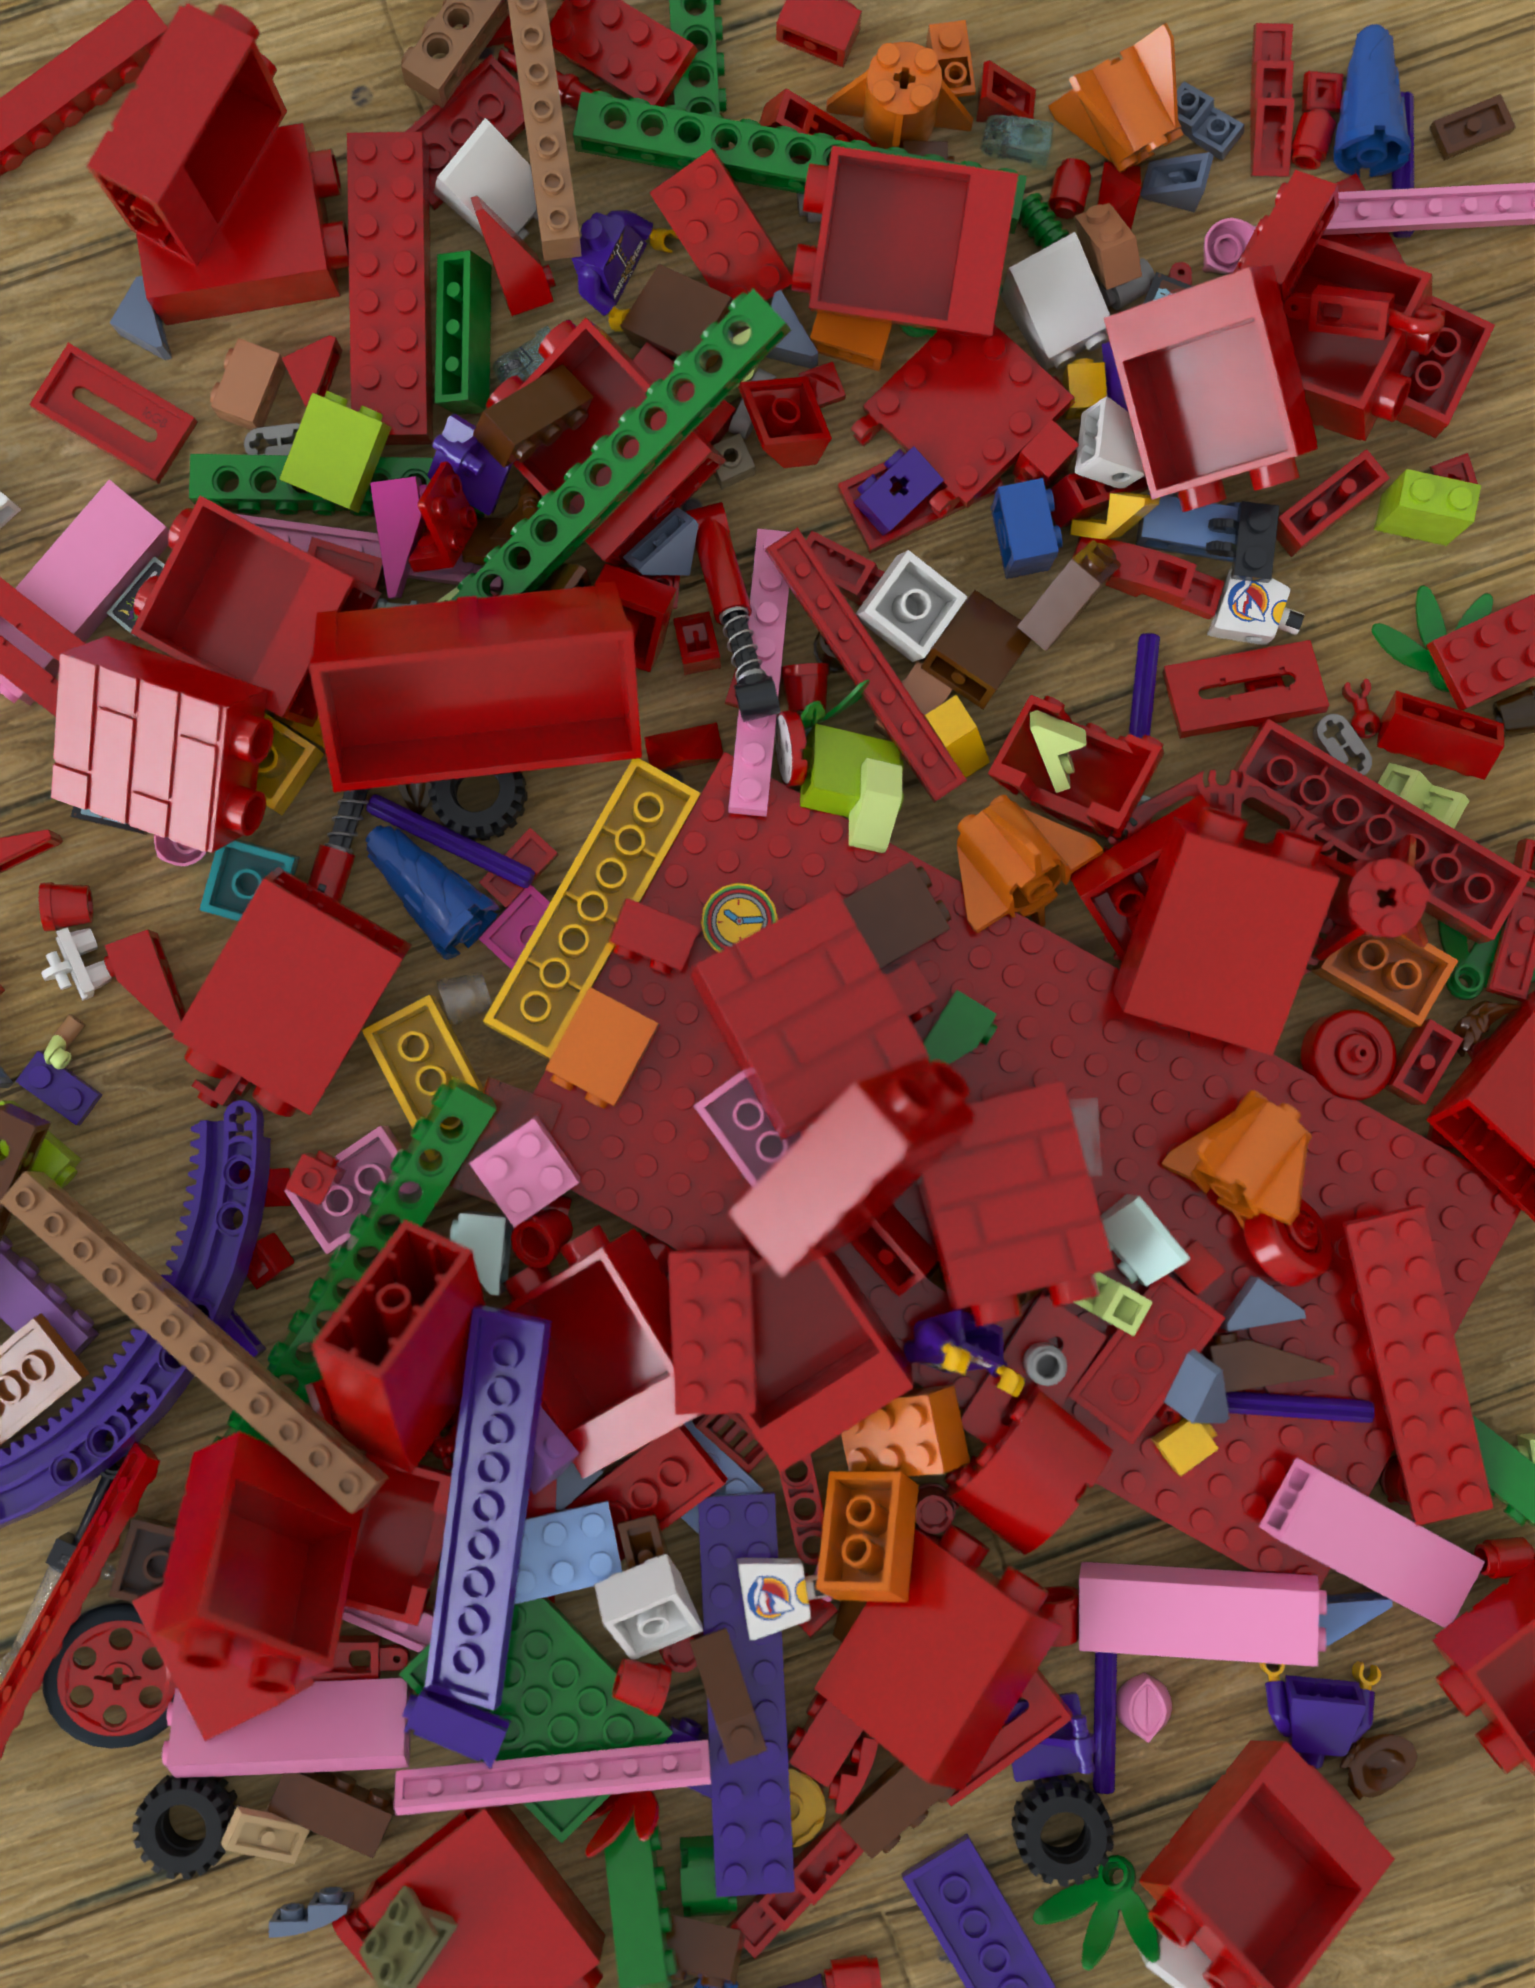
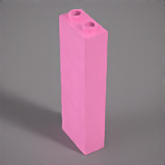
M108 480L15 589L85 643L108 616L107 611L154 556L158 558L168 546L169 529L111 480ZM0 617V635L52 676L56 677L59 673L60 662L12 624ZM0 674V693L13 703L20 699L31 706L34 700Z
M1297 1457L1259 1525L1261 1529L1283 1543L1444 1628L1455 1620L1485 1561L1421 1525L1416 1526L1412 1520Z
M1081 1562L1079 1575V1651L1318 1666V1651L1326 1652V1628L1319 1627V1615H1326L1327 1593L1325 1590H1319L1317 1575Z
M403 1678L314 1682V1685L282 1704L204 1741L178 1689L175 1688L174 1702H169L167 1708L168 1726H171L169 1741H165L163 1744V1764L166 1765L175 1778L409 1768L411 1728L408 1733L404 1732L409 1719L402 1717L411 1694H413V1689Z

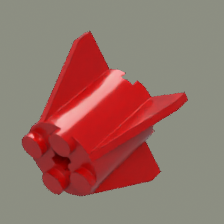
M1406 834L1388 858L1360 859L1342 864L1320 854L1318 860H1321L1339 877V881L1327 910L1328 917L1333 921L1335 927L1312 955L1317 961H1323L1360 935L1395 938L1403 934L1419 947L1424 948L1429 940L1420 918L1426 909L1429 891L1423 883L1422 877L1415 870L1417 839L1413 835Z

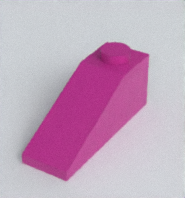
M418 477L370 483L387 596L392 599L402 597L411 569L408 559L420 540L425 525L424 518L418 508V501L428 485H422V481Z

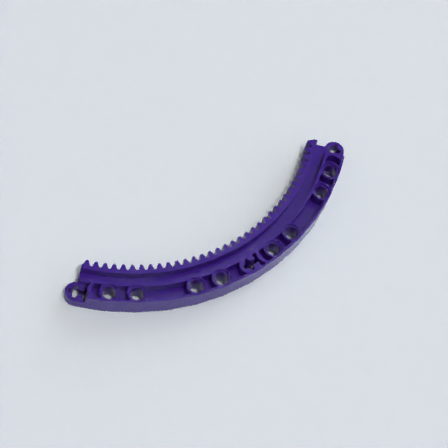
M244 1100L234 1101L227 1107L224 1112V1121L203 1120L191 1127L192 1132L200 1134L199 1139L190 1142V1146L199 1149V1154L191 1156L189 1160L198 1165V1169L188 1172L189 1177L197 1180L196 1185L186 1187V1191L194 1196V1200L183 1203V1206L189 1209L191 1214L182 1216L179 1220L187 1226V1230L176 1231V1236L183 1241L182 1245L171 1247V1250L178 1256L177 1260L166 1261V1265L172 1270V1274L161 1275L199 1310H202L204 1306L207 1307L209 1318L222 1330L227 1324L249 1270L262 1223L270 1169L271 1138L264 1137L263 1112L255 1103ZM243 1109L244 1112L251 1114V1120L245 1121L244 1126L236 1121L237 1116L243 1115ZM245 1130L252 1132V1137L236 1136V1133H244ZM248 1164L251 1174L249 1179L243 1183L239 1177V1170H242ZM240 1210L243 1214V1223L237 1229L234 1226L233 1217ZM132 1328L130 1332L135 1341H123L122 1346L126 1353H115L112 1356L116 1365H105L103 1367L106 1376H95L93 1378L95 1387H85L82 1390L84 1397L73 1398L71 1400L73 1407L61 1408V1416L50 1417L48 1419L49 1425L36 1427V1433L24 1435L23 1441H14L11 1443V1447L0 1449V1529L48 1509L91 1483L100 1476V1473L114 1465L130 1451L135 1441L139 1442L169 1412L195 1375L184 1365L181 1366L177 1359L144 1329ZM109 1431L114 1437V1445L111 1449L105 1444ZM73 1460L78 1466V1473L75 1478L70 1471V1465Z

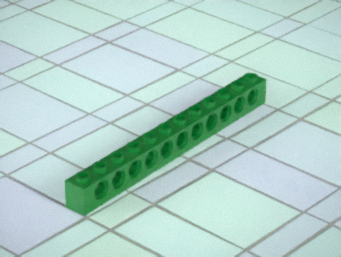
M581 91L573 131L574 145L577 152L678 171L713 147L734 181L799 194L805 193L810 163L829 166L832 146L983 168L980 164L973 161L956 163L946 161L943 157L936 154L914 155L899 147L877 148L862 140L840 141L825 133L809 135L798 133L794 128L788 126H778L776 128L761 126L757 121L751 119H741L740 121L724 119L723 116L714 112H704L703 114L687 112L686 109L677 105H667L666 107L650 105L649 102L640 98H631L629 100L613 98L612 95L603 91H594L592 93ZM613 121H621L625 123L624 126L619 129H611L608 127V125ZM649 128H658L662 131L656 136H648L644 133ZM686 135H695L699 138L694 143H685L681 140ZM728 141L732 142L735 147L731 150H722L718 145ZM765 148L770 150L772 154L768 157H759L755 152L758 149ZM802 155L807 157L809 161L805 164H796L791 159ZM1010 168L998 169V171L1018 173L1017 171ZM1018 175L1009 229L1010 234H1015L1019 221L1027 179L1025 175Z
M754 289L748 294L743 292L737 296L728 308L730 313L720 323L715 321L704 330L701 335L703 341L692 352L687 350L676 359L673 364L674 370L665 380L660 378L655 381L645 393L647 398L637 409L635 407L628 409L618 420L620 426L610 436H602L592 446L591 452L593 454L583 464L577 463L568 470L564 476L566 482L556 492L552 490L540 499L537 504L538 510L529 520L524 518L513 527L510 532L512 537L503 547L500 545L496 546L485 556L483 560L485 565L476 574L471 573L459 583L457 586L459 592L450 601L457 600L458 597L477 596V598L492 597L490 585L499 576L504 582V588L498 596L536 592L789 334L791 329L786 322ZM743 326L750 327L751 335L748 341L740 345L734 344L733 335L735 331ZM713 355H721L723 359L721 368L715 373H707L705 369L707 360ZM687 383L694 384L695 392L693 397L686 402H680L678 391L681 386ZM660 411L666 412L667 422L665 426L660 430H652L651 418L653 415ZM632 439H637L639 442L638 453L634 457L626 459L623 453L625 444ZM604 467H610L612 471L610 482L605 486L599 487L596 480L598 472ZM576 495H582L585 501L584 508L580 513L573 515L570 511V502ZM555 522L558 530L557 535L552 541L546 542L543 537V530L547 524ZM527 549L531 560L526 568L520 570L516 562L517 556L521 551Z
M455 1076L451 1078L448 1085L443 1083L439 1086L431 1101L434 1107L427 1118L421 1116L411 1132V1137H413L411 1143L406 1150L401 1148L397 1152L390 1165V1169L393 1170L386 1182L379 1181L375 1186L369 1199L372 1204L365 1215L359 1213L349 1229L351 1237L344 1247L339 1245L335 1249L328 1263V1266L331 1267L324 1279L321 1277L316 1279L309 1291L308 1298H310L307 1306L303 1311L298 1309L294 1313L288 1325L290 1332L284 1342L277 1341L268 1356L267 1362L270 1364L266 1369L277 1378L287 1374L295 1376L297 1378L295 1381L285 1385L306 1404L310 1400L305 1385L321 1380L323 1376L314 1351L302 1352L298 1347L303 1343H313L328 1323V1321L321 1320L318 1315L324 1311L336 1312L353 1289H343L338 1284L348 1278L358 1282L404 1220L422 1227L497 1110L492 1097ZM454 1116L461 1120L460 1124L451 1130L440 1126L447 1117ZM428 1149H435L440 1152L439 1157L434 1161L426 1162L420 1159L421 1154ZM406 1182H415L420 1185L415 1192L410 1194L399 1190ZM386 1214H394L399 1217L398 1221L393 1225L386 1226L379 1222L380 1218ZM367 1246L378 1249V1252L372 1257H363L358 1254L362 1248ZM234 1409L228 1418L227 1425L229 1428L223 1437L218 1435L212 1442L213 1444L240 1431L274 1446Z

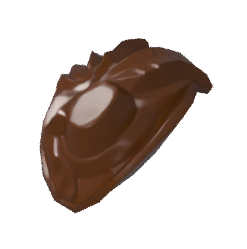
M1484 1000L1470 1008L1466 1012L1467 1015L1461 1018L1453 1029V1033L1463 1038L1457 1050L1458 1054L1464 1057L1465 1053L1481 1040L1482 1033L1489 1031L1490 1025L1505 1014L1516 1011L1521 1006L1511 1003L1497 1004Z
M1380 1734L1369 1738L1361 1737L1358 1742H1355V1746L1349 1749V1755L1342 1760L1340 1768L1349 1769L1348 1787L1357 1799L1361 1800L1363 1797L1373 1798L1386 1793L1401 1782L1415 1767L1418 1754L1413 1744L1402 1736Z

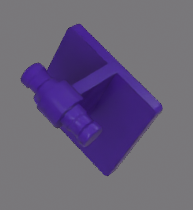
M452 414L447 419L442 435H438L432 444L436 452L427 476L431 480L440 463L449 462L455 474L461 479L462 490L468 503L486 515H490L496 508L512 464L503 468L473 436L476 426L457 414Z
M1076 1692L1059 1694L1073 1712L1071 1721L1011 1763L1013 1777L1016 1782L1078 1772L1090 1774L1095 1771L1092 1760L1093 1753L1096 1752L1094 1736L1092 1733H1089L1087 1717L1081 1713L1079 1696ZM1020 1700L1016 1703L1005 1724L1012 1721L1015 1716L1029 1706L1027 1700Z

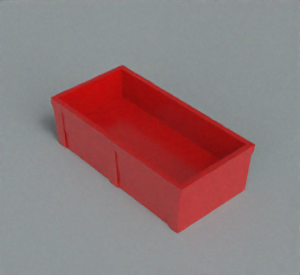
M615 581L596 583V586L482 598H477V596L458 597L454 601L339 613L336 610L316 612L313 656H309V669L333 792L642 758L633 629L631 622L626 620Z

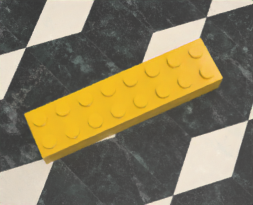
M639 758L631 760L483 1019L484 1025L550 1061L589 987H593L615 947L607 943L624 900L629 898L640 903L701 794L700 792Z

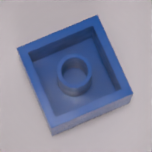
M1043 478L1000 486L996 491L991 505V513L1006 579L1049 571L1055 558L1058 557V549L1063 547L1059 525L1053 526L1050 513L1055 511L1053 493L1051 489H1045Z

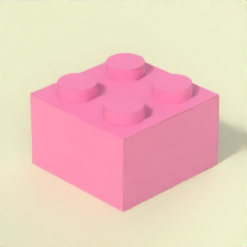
M537 1115L480 1153L469 1163L513 1227H516L577 1185L581 1179Z

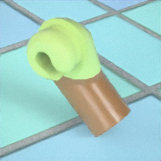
M69 1014L56 1030L44 1051V1059L48 1065L52 1064L56 1069H64L70 1063L71 1053L66 1050L85 1027V1024L80 1019Z

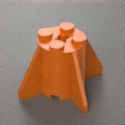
M1167 23L1158 27L1135 45L1121 51L1120 54L1123 59H1120V57L1111 61L1107 59L1093 69L1069 78L1068 80L1073 89L1048 106L1056 121L1110 160L1119 173L1133 165H1140L1153 157L1155 150L1162 146L1166 147L1184 136L1178 121L1174 36Z
M911 41L881 45L877 54L871 60L869 69L827 99L826 113L862 117L866 133H869L870 137L877 143L878 148L883 149L889 147L903 148L904 140L927 141L931 137L934 127L971 132L973 117L942 80V71L936 52L931 48H925Z
M1007 795L996 797L989 807L977 815L970 814L966 816L957 826V830L960 832L957 839V851L968 924L977 934L1007 914L1016 918L1015 912H1019L1023 917L1031 916L1036 924L1042 927L1045 926V906L1059 895L1055 888L1061 881L1067 885L1071 874L1103 854V849L1095 839L1021 808L1015 801H1011Z
M1249 1090L1233 1113L1170 1151L1161 1164L1165 1169L1194 1181L1205 1193L1210 1188L1220 1196L1216 1202L1234 1213L1243 1230L1244 1218H1252L1254 1214L1257 1217L1260 1212L1290 1225L1299 1213L1307 1145L1312 1135L1298 1122L1301 1114L1291 1105L1281 1103L1277 1106L1269 1102L1259 1092Z

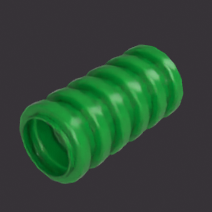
M1033 193L1022 200L1019 219H1021L1020 225L1022 228H1028L1027 235L1035 238L1034 244L1042 247L1041 251L1070 234L1067 229H1061L1063 224L1060 220L1055 221L1056 214L1053 211H1048L1049 205L1047 202H1041L1042 195L1040 193Z

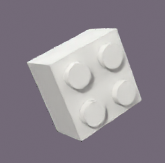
M907 550L895 557L855 614L862 624L911 662L925 658L968 596Z

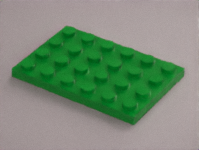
M547 1597L514 1604L501 1706L491 1710L475 1705L511 1721L495 1761L660 1745L673 1733V1730L670 1728L671 1725L660 1714L657 1717L647 1715L642 1710L612 1697L617 1669ZM430 1642L399 1673L418 1695L425 1685ZM611 1794L527 1802L523 1804L562 1844Z

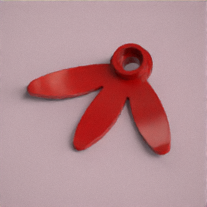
M653 1790L611 1794L583 1822L596 1819L611 1810L586 1847V1857L595 1856L609 1846L624 1830L633 1812L636 1833L641 1841L647 1840L652 1835L659 1818V1804Z

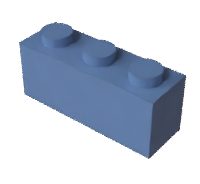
M1175 493L1160 497L1159 505L1139 521L1135 545L1233 562V557L1210 555L1205 551L1206 543L1211 541L1235 544V534L1210 531L1208 523L1213 518H1227L1237 521L1240 503L1230 502L1227 505L1213 503L1182 512L1179 498L1176 497Z

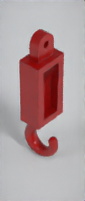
M1318 285L1311 294L1299 292L1291 294L1283 305V310L1289 318L1309 321L1308 331L1385 340L1391 331V327L1415 335H1428L1439 331L1444 326V317L1432 310L1419 309L1415 312V318L1394 310V293ZM1324 303L1340 304L1343 310L1342 316L1340 318L1324 316Z
M379 1635L339 1636L333 1669L311 1676L313 1682L379 1679L381 1671L402 1670L408 1664L409 1651L406 1647L398 1644L382 1645V1636ZM353 1650H368L371 1654L370 1665L353 1666L349 1658L350 1653ZM394 1656H399L401 1659L397 1660Z

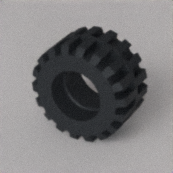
M521 772L494 774L500 784L499 795L493 805L479 812L467 811L458 802L457 792L464 778L431 781V789H428V795L432 800L433 805L431 806L435 814L449 829L473 841L475 838L487 841L490 840L491 836L496 835L499 838L505 835L504 830L508 827L513 829L517 824L515 821L519 815L523 816L525 811L523 805L524 801H527L528 796L525 790L527 785L525 778Z
M1066 1774L1064 1780H1059L1058 1776L1049 1777L1050 1782L1044 1784L1041 1779H1037L1033 1782L1036 1788L1030 1791L1026 1787L1021 1793L1023 1801H1016L1014 1806L1016 1817H1012V1828L1020 1856L1024 1864H1028L1030 1872L1036 1877L1041 1874L1043 1881L1052 1885L1054 1879H1057L1060 1887H1068V1880L1073 1879L1076 1885L1084 1884L1083 1876L1089 1874L1092 1879L1099 1874L1096 1868L1097 1865L1101 1864L1105 1867L1109 1861L1106 1852L1113 1851L1114 1842L1111 1835H1114V1829L1110 1816L1100 1796L1095 1790L1092 1791L1083 1780L1077 1783L1073 1776ZM1062 1812H1070L1080 1816L1084 1820L1083 1830L1078 1839L1072 1844L1064 1847H1054L1041 1840L1042 1828L1052 1816Z
M167 1775L143 1799L144 1801L136 1811L135 1815L138 1818L133 1823L132 1832L139 1833L134 1839L136 1849L142 1847L144 1850L140 1856L142 1861L146 1863L150 1859L155 1864L151 1869L152 1871L159 1874L162 1869L166 1870V1878L175 1879L179 1873H182V1879L185 1880L191 1879L196 1872L201 1876L211 1866H215L226 1853L221 1841L237 1807L233 1805V1802L237 1799L235 1790L228 1793L225 1787L229 1782L225 1778L218 1782L214 1777L175 1778L173 1775ZM186 1805L198 1811L205 1822V1838L189 1840L179 1836L170 1823V1807Z

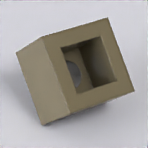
M740 433L713 445L723 457L731 453H735L738 457L732 463L725 461L714 473L721 490L755 475L756 466Z

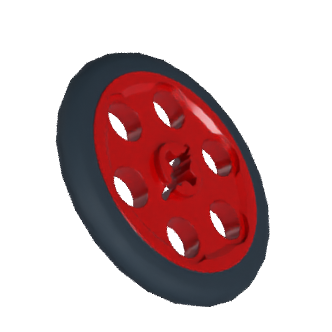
M108 1604L81 1614L77 1621L71 1624L63 1639L59 1654L52 1659L44 1673L42 1688L49 1713L60 1728L74 1739L94 1747L109 1749L132 1747L152 1739L168 1728L167 1708L169 1702H174L175 1688L177 1687L164 1662L159 1666L153 1667L143 1661L142 1656L144 1652L149 1648L155 1647L133 1604ZM117 1628H126L131 1632L133 1639L127 1646L117 1647L110 1641V1634ZM81 1647H90L96 1653V1660L88 1666L79 1665L74 1660V1652ZM117 1667L122 1668L124 1675H129V1677L122 1679V1684H114V1678L107 1677V1675L113 1674L114 1669ZM80 1685L90 1687L94 1695L92 1700L86 1704L75 1703L70 1695L75 1687ZM147 1686H156L161 1690L163 1696L158 1703L148 1705L141 1701L140 1692ZM111 1705H120L125 1709L127 1716L122 1722L112 1724L106 1721L104 1711Z

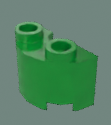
M713 1835L680 1837V1879L684 1918L730 1915V1912L738 1911L737 1896L716 1897Z

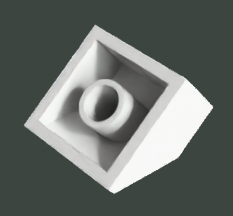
M667 1554L650 1558L641 1565L624 1572L612 1574L608 1579L594 1584L603 1624L631 1660L638 1659L704 1631L682 1576Z

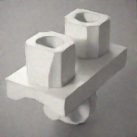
M67 927L56 931L58 936L56 942L65 961L61 962L57 951L48 953L46 958L50 967L41 972L45 981L56 979L60 989L63 990L72 986L67 976L70 973L82 1001L92 998L94 991L109 983L112 977L106 968L104 960L85 967L80 957L98 948L91 929H82L70 933Z

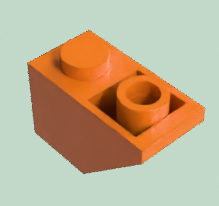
M966 20L930 24L926 48H931L936 52L942 71V80L956 97L975 95L976 88Z

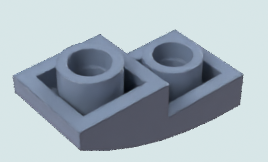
M1183 82L1177 89L1178 121L1183 134L1201 148L1223 161L1243 135L1244 124L1215 108L1214 98L1192 85Z
M326 1887L319 1892H315L308 1904V1908H304V1905L300 1903L283 1905L281 1909L275 1911L269 1921V1938L302 1934L337 1920L348 1912L354 1900V1892H343V1889L340 1887Z

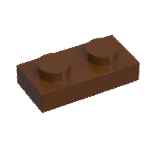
M1500 94L1433 121L1429 128L1443 160H1447L1511 134L1515 129V124Z

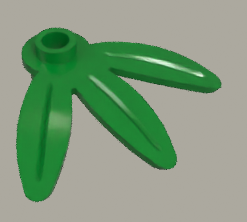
M1422 585L1417 590L1415 611L1418 631L1426 650L1410 637L1385 624H1374L1372 626V634L1391 657L1412 669L1427 672L1431 684L1436 689L1442 692H1449L1426 646L1433 640L1447 634L1444 620L1432 591L1427 586ZM1484 593L1475 600L1463 614L1455 630L1490 615L1493 606L1492 595Z
M867 679L859 683L849 695L828 713H826L820 701L807 705L802 715H800L806 737L815 723L820 724L857 702L862 697V693L867 688L870 680Z
M1438 920L1439 936L1444 952L1459 960L1446 982L1447 989L1454 997L1460 1000H1472L1482 992L1483 988L1487 987L1492 968L1489 965L1494 960L1502 927L1493 941L1481 944L1475 942L1469 953L1467 937ZM1535 968L1531 983L1535 982ZM1459 978L1466 980L1468 988L1460 983Z
M1109 1856V1861L1105 1867L1100 1864L1098 1878L1088 1879L1084 1881V1884H1074L1063 1889L1046 1900L1033 1914L1032 1918L1036 1924H1053L1076 1917L1097 1903L1088 1924L1083 1943L1082 1966L1085 1970H1092L1109 1949L1115 1936L1120 1911L1130 1936L1144 1957L1151 1963H1155L1160 1959L1158 1930L1148 1918L1149 1910L1133 1890L1136 1882L1135 1868L1123 1856ZM1121 1869L1124 1877L1120 1883L1116 1884L1113 1881V1874L1116 1870Z

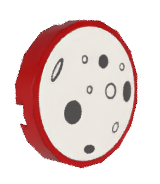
M794 710L778 713L775 726L778 767L786 787L803 785L808 769V762H806V759H802L803 749H806L805 745H807L804 725L800 715L797 712H793Z

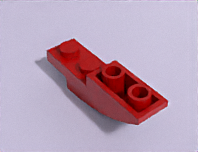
M1079 536L1073 557L1094 540L1097 543H1103L1110 547L1116 554V559L1122 564L1105 584L1106 586L1134 597L1144 594L1208 620L1215 616L1225 582L1196 571L1197 564L1130 543Z

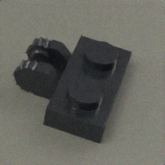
M1242 501L1238 507L1237 521L1227 518H1213L1209 520L1208 528L1210 531L1235 534V544L1211 541L1206 543L1205 550L1210 555L1233 557L1231 579L1269 583L1271 581L1279 505Z

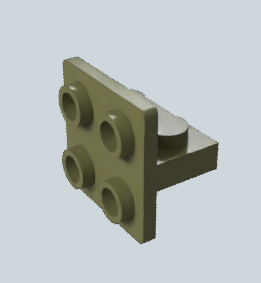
M403 1886L395 1899L389 1904L386 1912L371 1934L365 1939L364 1944L360 1948V1955L378 1988H416L458 1926L452 1916L422 1906L412 1888Z

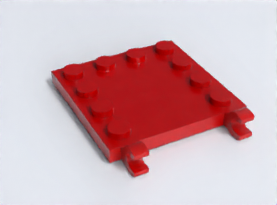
M995 324L990 338L937 331L863 405L867 416H863L856 421L851 430L855 433L853 437L863 447L881 429L885 430L906 451L915 446L944 479L941 484L945 489L940 490L929 501V504L932 506L931 511L942 520L959 502L969 508L1018 459L1022 449L1051 419L1056 422L1075 403V397Z

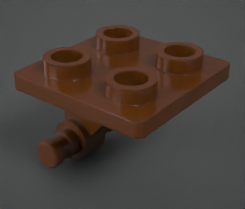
M529 481L523 483L522 489L518 494V504L505 518H477L478 524L462 551V561L464 563L485 565L483 561L485 556L496 546L500 545L503 547L512 537L510 532L513 527L524 518L529 520L536 513L541 494ZM525 549L518 554L517 565L530 563L531 556L529 551Z

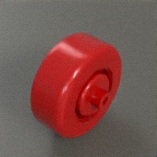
M1348 1009L1322 1016L1310 1026L1302 1041L1301 1064L1303 1071L1314 1076L1326 1091L1342 1099L1359 1101L1377 1095L1388 1085L1396 1067V1047L1392 1035L1377 1017L1362 1010Z
M1300 1199L1299 1213L1290 1225L1263 1212H1260L1257 1217L1254 1214L1252 1218H1244V1234L1253 1257L1260 1267L1277 1282L1290 1287H1300L1324 1274L1330 1268L1333 1260V1245L1330 1234L1319 1214L1304 1199Z

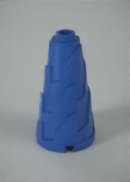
M1378 24L1366 26L1356 36L1352 58L1348 64L1346 90L1341 100L1339 123L1334 144L1333 158L1335 165L1346 174L1353 175L1357 173L1358 177H1360V168L1370 169L1369 177L1394 172L1409 160V153L1411 154V140L1407 130L1405 99L1401 97L1398 67L1395 66L1393 36L1389 34L1388 30Z
M379 825L367 835L365 841L368 843L366 848L369 852L368 858L384 875L392 890L403 902L407 912L431 940L436 952L443 959L448 960L460 955L461 953L455 948L456 945L463 943L469 948L492 925L497 917L494 911L499 910V906L492 898L486 897L462 876L447 868L436 857L423 851L398 828L394 830L391 826L383 827Z

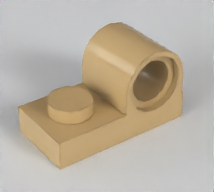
M268 1806L265 1812L236 1807L221 1841L225 1851L295 1864L309 1833L308 1829L268 1812Z

